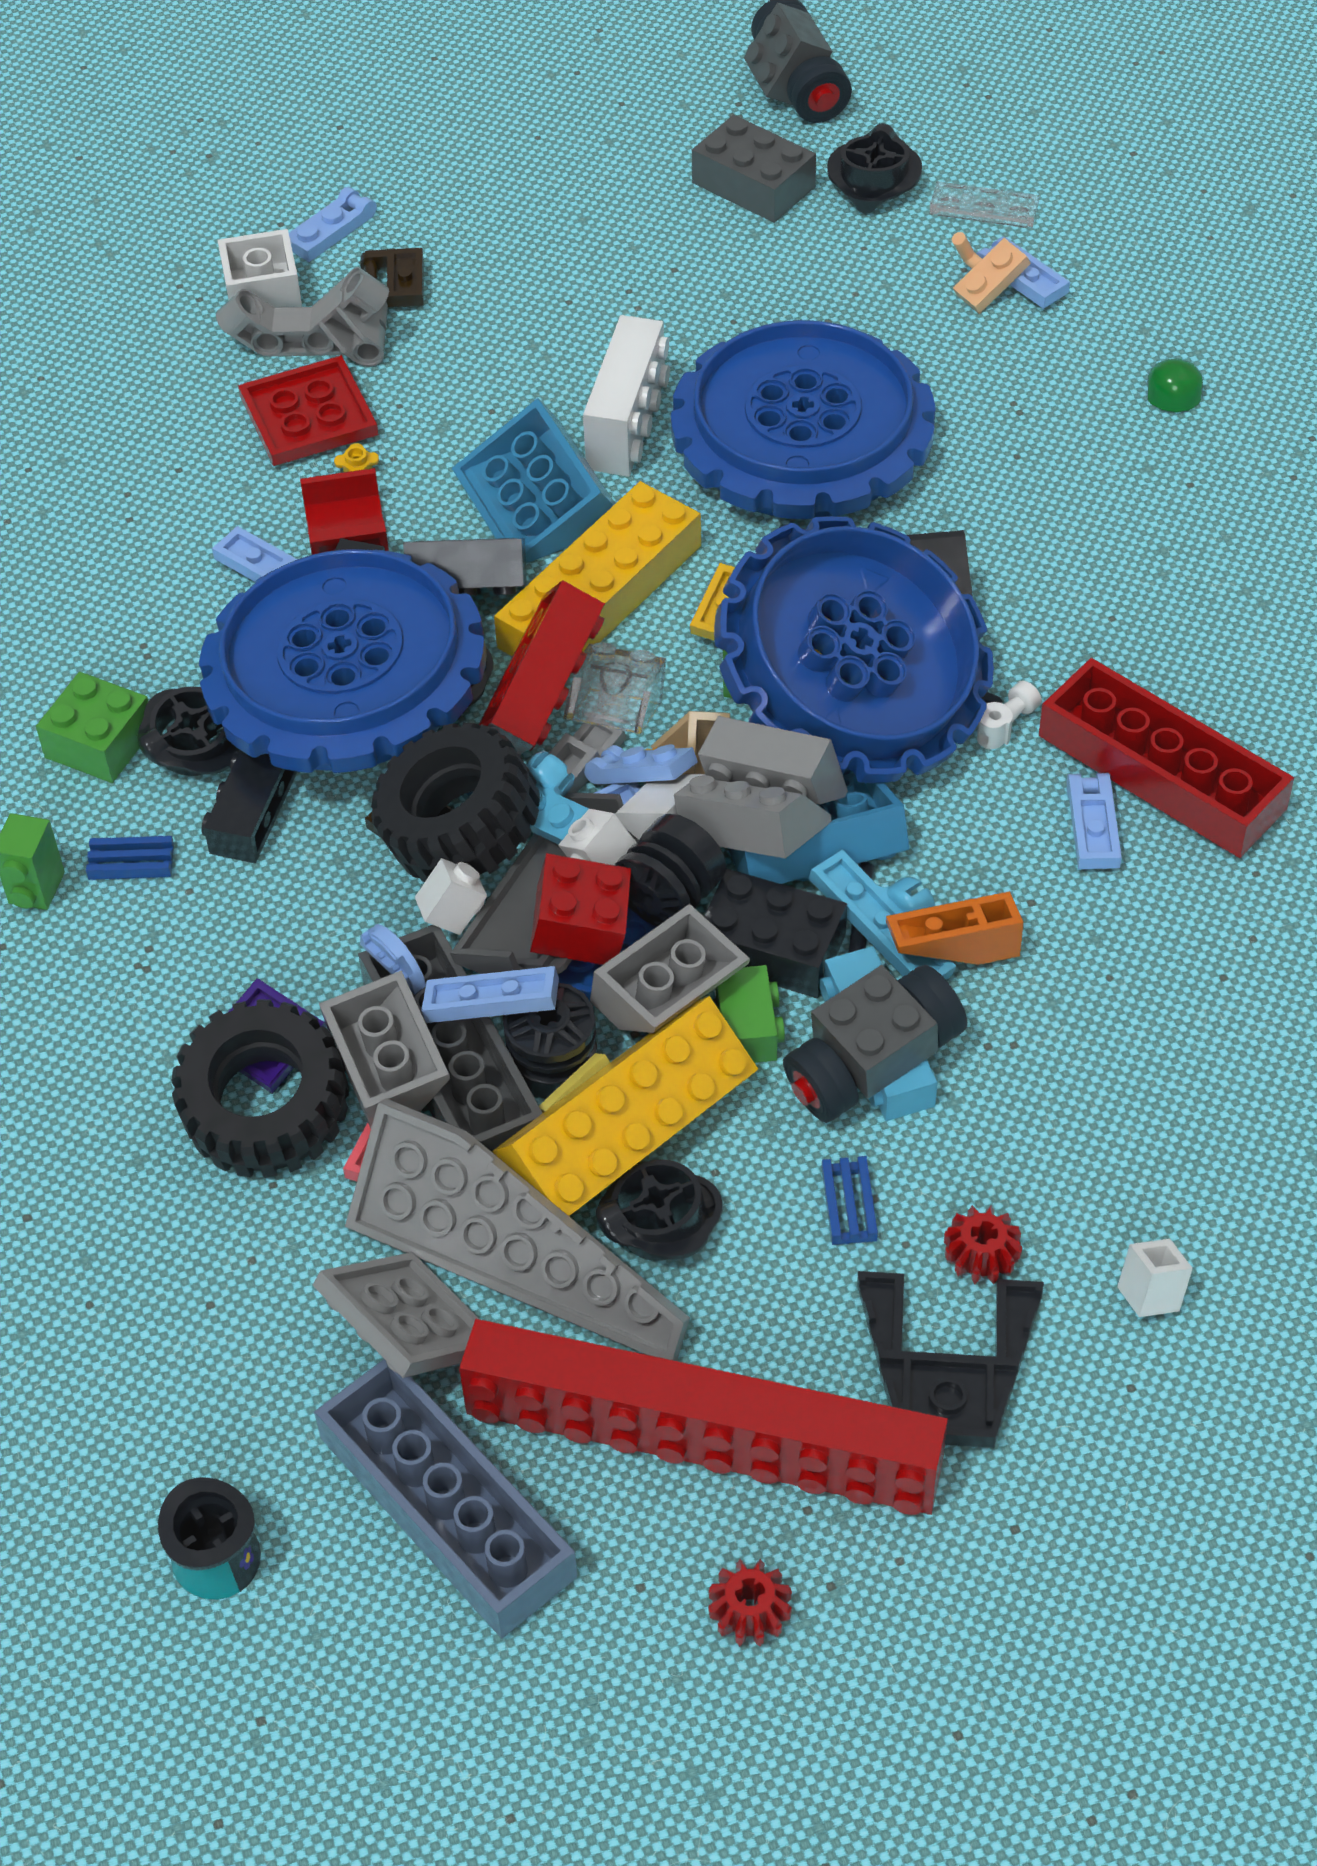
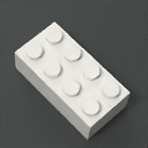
M620 315L583 413L585 459L593 471L629 477L634 462L639 463L641 461L643 437H649L651 433L652 412H658L661 403V387H667L670 376V366L665 365L669 350V338L664 337L663 321Z

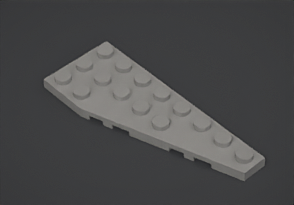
M387 1098L378 1102L345 1227L406 1253L413 1252L422 1260L646 1355L674 1361L678 1360L690 1320L688 1315L467 1131Z

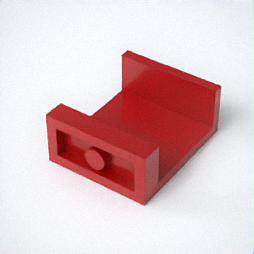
M375 468L300 479L312 555L335 551L340 538L384 546L385 551H389Z

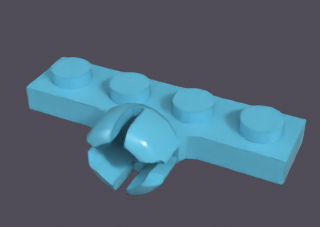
M541 751L534 754L526 764L537 782L536 787L540 794V802L537 807L539 809L535 825H530L531 832L559 845L568 834L570 826L580 819L589 808L564 797L573 787L575 776L572 773H567V765L558 757L546 751ZM473 791L461 796L467 800Z
M843 849L811 869L808 879L826 897L847 903V919L902 976L908 975L912 970L922 965L934 968L945 979L953 975L956 965L950 960L898 953L887 926L886 916L935 906L934 898L928 888L912 896L911 891L922 885L919 879L904 877L889 887H881Z

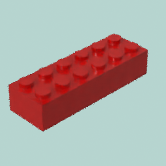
M1090 658L1042 704L1039 737L1098 773H1109L1113 782L1238 858H1241L1288 809L1295 777L1093 658Z

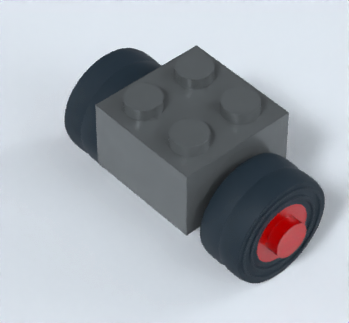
M770 0L765 3L753 18L751 31L754 41L749 45L744 56L764 94L768 98L793 105L798 115L808 122L820 123L836 117L849 103L852 93L851 82L841 65L836 60L830 58L833 51L811 15L799 0Z
M880 965L811 1011L813 1038L788 1053L783 1059V1067L798 1100L816 1118L828 1123L857 1104L859 1100L857 1088L869 1099L937 1053L938 1048L964 1032L968 1024L967 1016L953 988L934 968L922 965L912 970L908 975L896 980L883 965Z

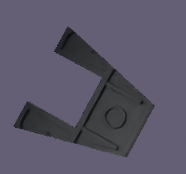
M858 1271L857 1287L888 1405L948 1418L945 1445L995 1448L1042 1299L1044 1282L997 1279L995 1357L902 1351L904 1274Z

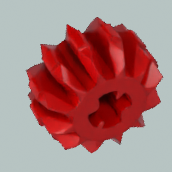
M973 1205L967 1211V1216L956 1213L952 1219V1227H948L945 1231L944 1243L946 1244L945 1258L947 1263L955 1264L957 1277L971 1273V1279L975 1285L981 1276H986L994 1285L999 1278V1273L1010 1276L1014 1270L1015 1262H1018V1259L1021 1258L1022 1246L1020 1243L1021 1232L1019 1226L1010 1225L1011 1218L1009 1213L997 1217L994 1215L992 1205L985 1210V1213H979Z
M741 1559L736 1563V1573L722 1568L718 1574L719 1583L711 1584L709 1588V1599L713 1602L708 1606L709 1617L712 1620L719 1621L718 1632L721 1634V1637L735 1631V1642L739 1647L745 1642L747 1636H753L754 1642L761 1647L764 1643V1632L778 1638L782 1633L781 1622L788 1621L791 1618L792 1607L788 1604L791 1600L792 1591L789 1585L781 1584L782 1573L779 1571V1568L765 1574V1563L761 1559L754 1565V1569H747L746 1564ZM746 1600H754V1606H747Z

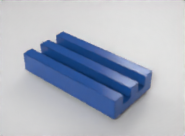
M172 836L89 839L90 851H88L87 856L89 864L86 865L88 880L171 877L174 852ZM161 860H163V862H140V861H161ZM102 862H123V863L99 864V863H102Z
M867 1156L857 1157V1162H849V1157L840 1158L839 1163L831 1164V1159H823L821 1169L832 1245L877 1241L878 1231ZM851 1174H858L866 1231H859ZM839 1175L842 1178L849 1232L841 1233L833 1179V1176Z

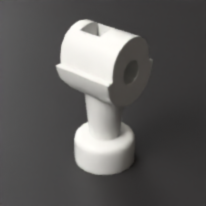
M1019 681L1009 690V701L1005 704L999 702L986 703L987 708L978 724L977 741L982 747L997 749L1003 744L1007 745L1010 741L1014 720L1020 713L1030 714L1041 705V695L1031 683Z

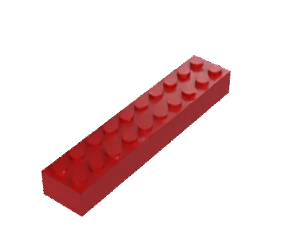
M475 1319L459 1371L466 1414L472 1415L481 1422L496 1423L501 1421L518 1425L521 1429L531 1433L547 1431L564 1435L567 1439L577 1443L593 1441L610 1445L613 1449L623 1453L639 1451L657 1455L661 1460L677 1464L685 1461L703 1465L706 1469L715 1473L726 1474L731 1471L745 1474L765 1484L781 1482L798 1486L801 1490L811 1494L828 1492L845 1496L848 1500L857 1504L866 1505L874 1502L892 1506L897 1511L908 1515H917L919 1513L932 1515L943 1465L948 1418L485 1320Z

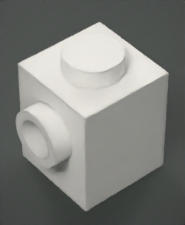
M588 809L580 819L570 826L568 834L558 846L567 857L615 865L623 855H626L628 849L637 842L615 813Z
M441 858L415 896L424 921L461 935L472 917L480 912L487 897L479 879V873L472 866L464 862L455 864Z
M1171 1239L1130 1244L1117 1288L1138 1317L1180 1311L1193 1268Z

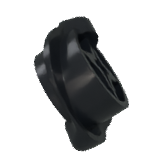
M880 123L868 134L854 138L838 147L828 159L827 173L831 182L852 201L856 209L867 214L875 211L883 202L894 199L915 187L922 175V162L918 154L898 137L890 125Z
M193 686L164 690L154 695L148 701L137 738L142 753L153 763L165 766L175 773L186 776L217 774L229 769L234 753L240 751V749L227 740L224 729H222L216 740L210 744V739L217 735V730L222 728L223 725H217L213 722L201 687ZM175 719V722L167 728V732L162 735L166 726Z
M671 1160L642 1161L611 1183L598 1204L596 1218L601 1231L608 1239L626 1246L637 1256L657 1261L679 1260L696 1254L706 1245L713 1228L722 1215L723 1202L720 1192L713 1183L695 1175L685 1165Z

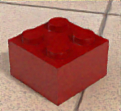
M546 853L537 885L530 952L604 965L618 955L626 935L631 868Z

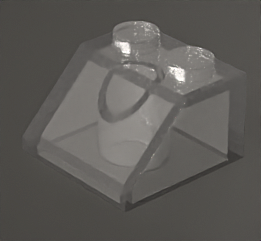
M604 642L589 644L584 650L587 653L586 659L578 673L573 677L564 710V719L642 734L662 702L666 658L654 656L652 652L646 650L631 652L616 649L614 645Z

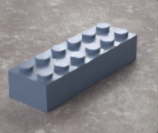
M385 1359L314 1411L321 1440L501 1639L578 1578L575 1551L411 1376L402 1378L388 1367Z

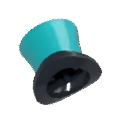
M206 1477L189 1479L173 1488L161 1506L158 1518V1533L162 1547L171 1559L172 1571L177 1582L194 1596L219 1600L241 1592L255 1577L260 1565L261 1551L259 1541L254 1534L255 1519L253 1509L246 1497L230 1484Z

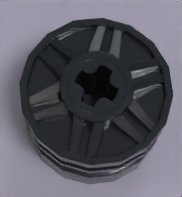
M665 814L658 817L642 834L639 842L632 845L626 855H623L615 863V866L631 868L628 907L643 920L655 926H659L689 904L696 909L701 899L706 898L727 872L726 859L720 846L712 836L696 822L675 814Z
M558 983L555 1010L503 1015L506 1048L533 1097L547 1099L592 1055L598 1053L593 1005L583 992L569 984Z

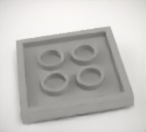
M413 1252L321 1270L313 1283V1286L326 1299L327 1304L333 1310L339 1312L356 1329L357 1335L362 1340L368 1342L386 1360L388 1367L402 1378L461 1364L474 1321L479 1319Z

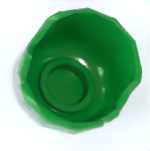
M1179 358L1167 359L1155 364L1151 368L1147 380L1148 401L1150 404L1165 411H1189L1201 401L1203 390L1202 373L1192 362Z

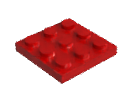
M342 355L238 385L240 398L273 466L379 435L377 423Z

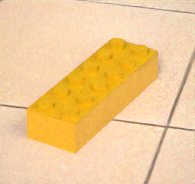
M639 481L494 615L497 648L513 656L543 595L564 580L605 603L600 613V616L604 618L603 625L593 640L591 638L588 639L582 650L589 654L701 547V513Z
M708 996L695 1002L656 1032L646 1035L494 1149L492 1153L565 1214L570 1216L759 1069L711 997Z

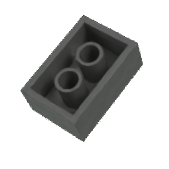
M733 114L692 149V183L775 223L816 187V153Z

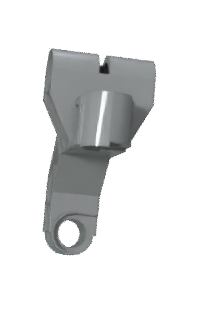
M355 267L312 307L274 308L253 292L242 289L217 311L216 320L225 333L262 356L346 355L362 366L371 367L380 364L384 359L388 310L386 300L389 288L360 267Z

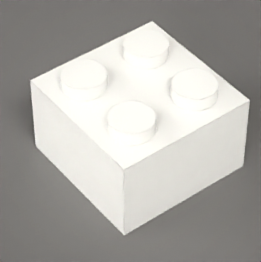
M288 229L218 239L228 300L240 290L246 289L274 308L302 307L298 275Z

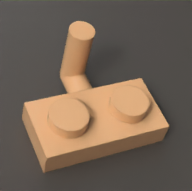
M957 232L952 237V242L963 262L971 268L953 287V290L959 298L979 314L1031 264L1028 257L1005 238L982 259L974 252L963 232Z

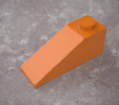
M1010 891L886 916L887 926L897 951L901 954L978 965L1020 957L1024 922Z

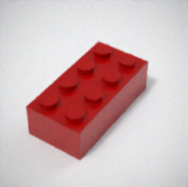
M564 580L545 593L479 725L492 727L498 730L500 734L505 735L519 755L527 750L531 752L536 744L541 746L552 724L547 722L553 709L559 710L569 693V688L565 687L571 673L574 675L578 673L586 659L587 653L582 651L584 645L589 638L593 640L603 625L604 618L600 616V613L605 603Z

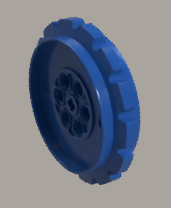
M793 320L771 323L739 333L727 342L716 344L696 359V371L685 372L675 389L673 411H671V433L675 451L684 454V468L703 488L715 487L720 491V499L750 512H759L777 518L812 519L815 517L841 516L866 509L879 496L888 498L907 485L913 479L914 466L924 465L930 454L934 441L936 408L930 386L920 383V370L902 352L898 350L891 351L883 344L882 340L844 325L814 320Z
M850 517L812 518L805 530L801 529L796 523H789L764 536L755 549L756 553L746 552L729 576L723 588V593L729 598H724L717 608L714 625L715 646L728 653L719 666L725 685L735 703L748 704L753 711L748 720L750 723L831 739L841 772L843 773L846 769L851 770L860 783L896 782L904 775L907 768L915 775L924 774L945 762L956 750L957 746L955 743L963 744L981 721L987 708L986 702L980 697H983L992 687L994 666L992 650L979 642L987 632L982 614L970 594H962L955 584L958 580L957 575L930 550L925 549L922 552L911 545V539L907 535L875 522H871L867 528L856 527L853 519Z
M346 549L317 553L292 561L257 579L255 584L245 593L237 594L217 616L216 623L219 631L206 636L199 660L203 676L200 686L208 712L215 724L223 725L227 740L251 757L269 754L273 766L291 771L312 773L314 770L332 771L333 773H344L373 768L377 764L391 760L393 756L398 757L404 751L402 747L411 740L415 743L423 738V733L429 730L436 732L443 725L455 723L473 700L471 685L478 684L483 679L487 651L483 637L482 620L477 606L469 594H459L457 581L448 573L431 563L419 566L412 562L411 556L384 550Z

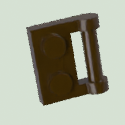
M423 248L369 250L362 253L360 267L374 278H378V271L381 268L387 267L389 294L386 302L388 307L424 306Z

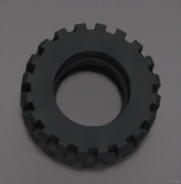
M463 722L462 727L452 723L443 725V729L437 732L429 730L422 734L423 738L415 743L411 740L402 747L404 751L398 757L393 756L387 763L388 770L386 773L380 774L376 782V789L378 791L373 792L371 804L373 825L406 872L415 878H420L423 882L427 880L441 858L455 864L464 862L472 866L479 875L484 872L491 874L500 868L498 864L506 858L510 861L518 853V845L520 843L525 844L531 835L530 825H535L539 812L537 807L540 802V794L536 787L537 782L511 741L492 727ZM473 791L470 797L459 807L438 816L450 802L461 795Z
M258 999L257 1006L247 1007L245 1001L232 1004L233 1011L223 1014L221 1010H218L208 1016L211 1023L205 1028L202 1025H197L189 1034L192 1040L191 1045L183 1044L176 1056L180 1066L173 1068L171 1079L175 1088L172 1092L175 1107L189 1139H192L196 1149L204 1158L211 1157L216 1167L228 1171L233 1165L238 1176L249 1178L253 1176L254 1171H261L264 1178L276 1177L278 1175L277 1169L288 1167L291 1173L302 1168L300 1161L309 1156L312 1160H315L324 1152L322 1143L325 1140L329 1143L333 1142L340 1132L337 1121L342 1122L346 1118L348 1110L346 1098L349 1096V1086L339 1050L336 1048L334 1039L327 1028L320 1027L318 1019L308 1011L299 1015L296 1005L282 1002L278 1008L274 1007L272 1000ZM264 1061H277L288 1064L300 1071L302 1078L296 1093L289 1102L272 1113L255 1117L241 1116L226 1110L221 1105L222 1095L229 1081L234 1075L249 1065Z

